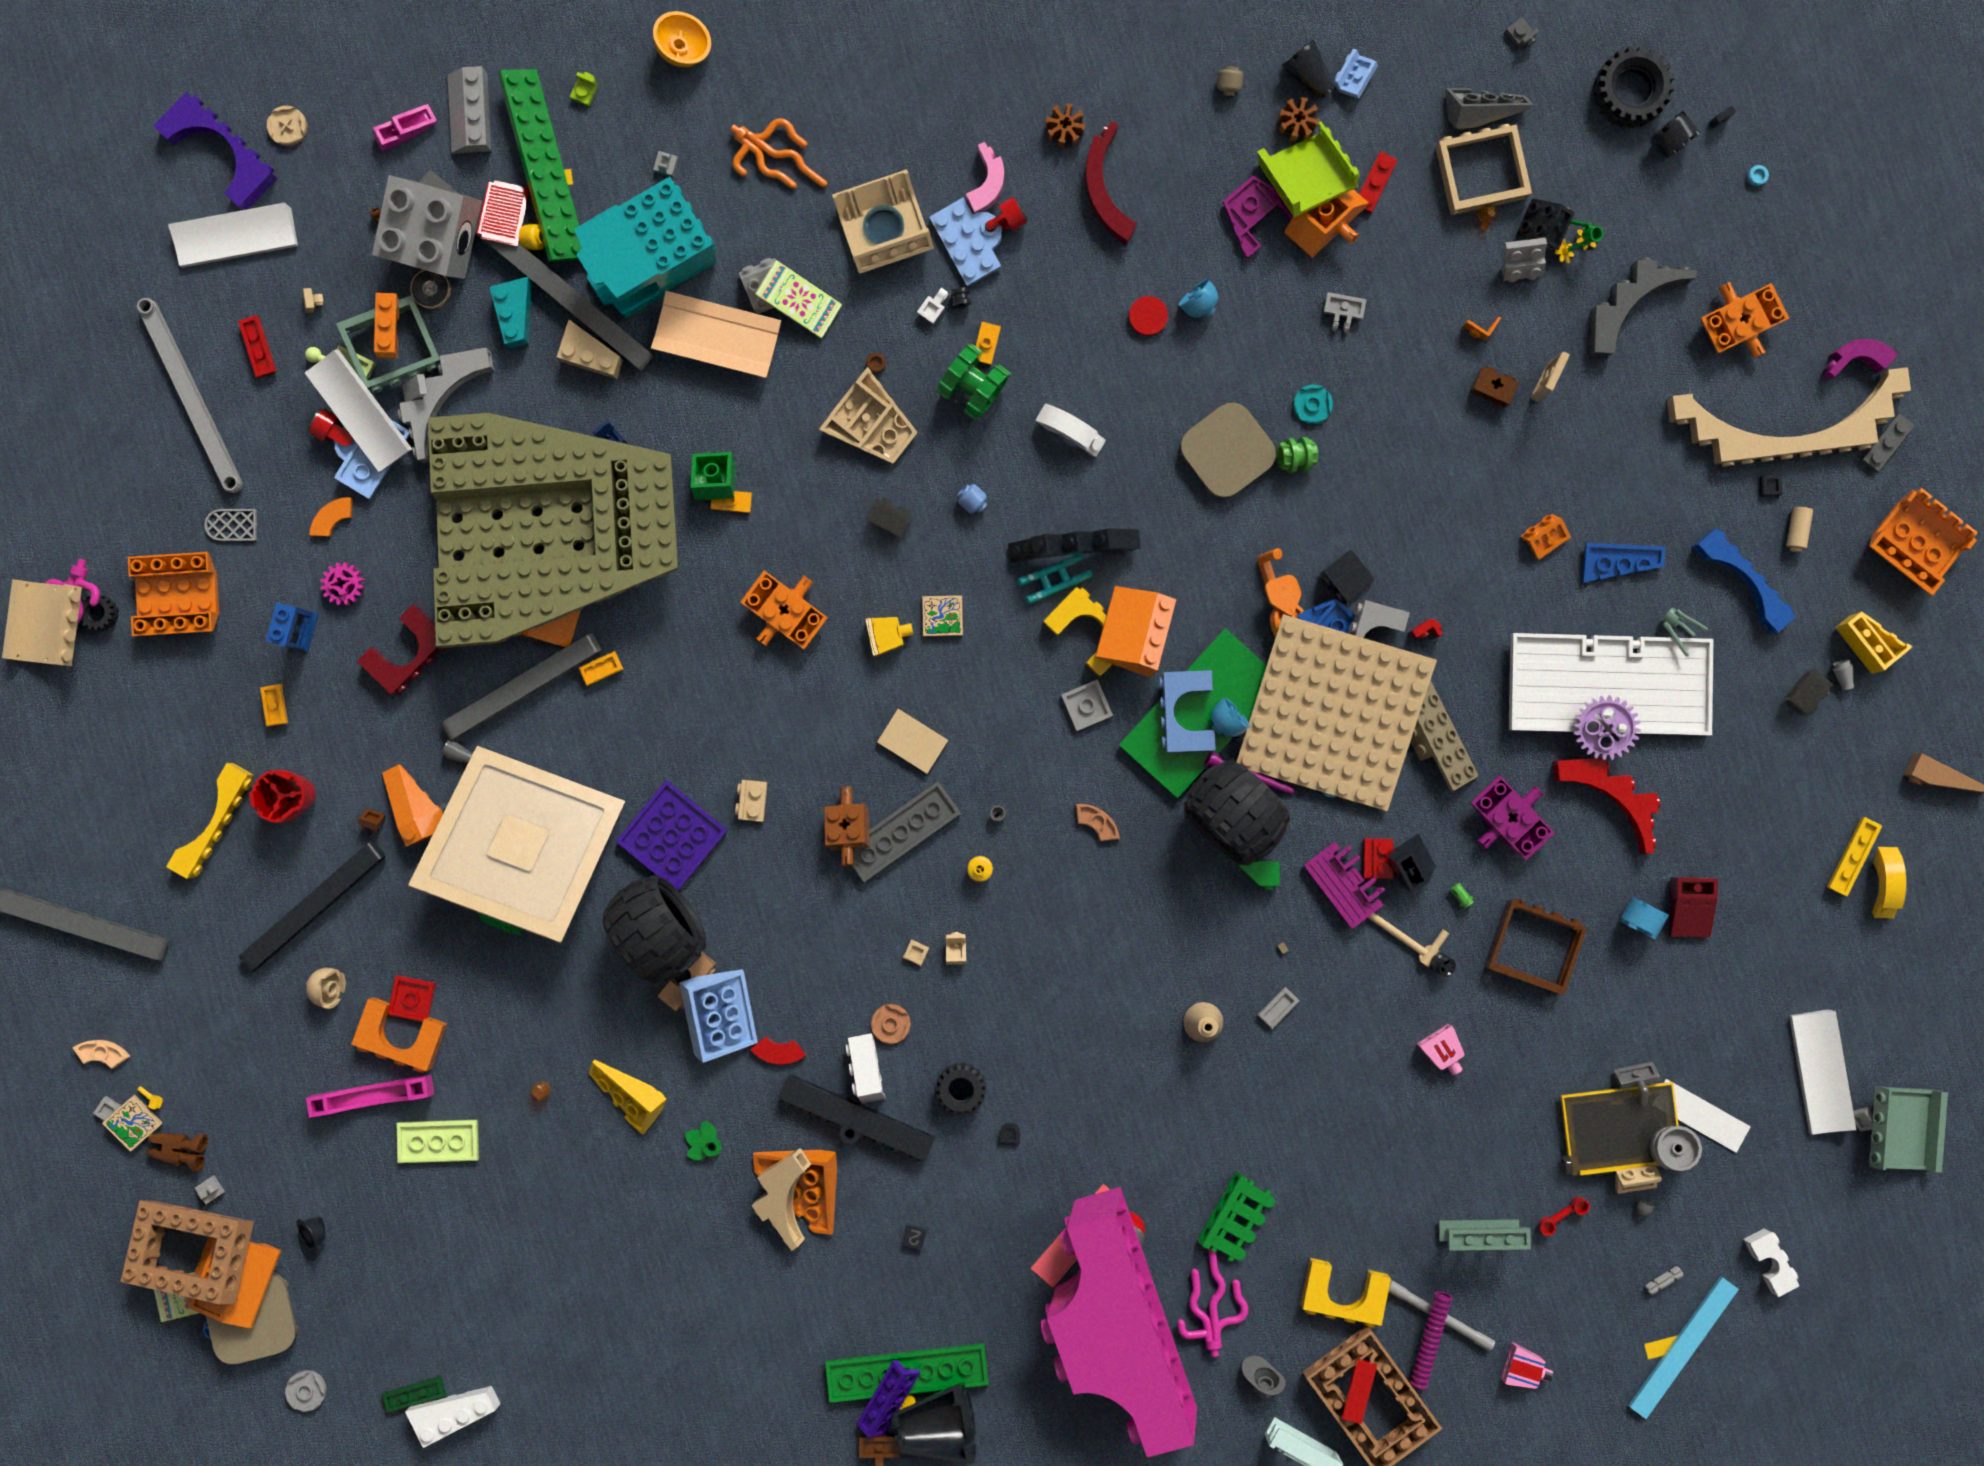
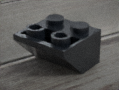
M1416 834L1385 855L1401 886L1411 893L1429 883L1436 867L1419 834Z

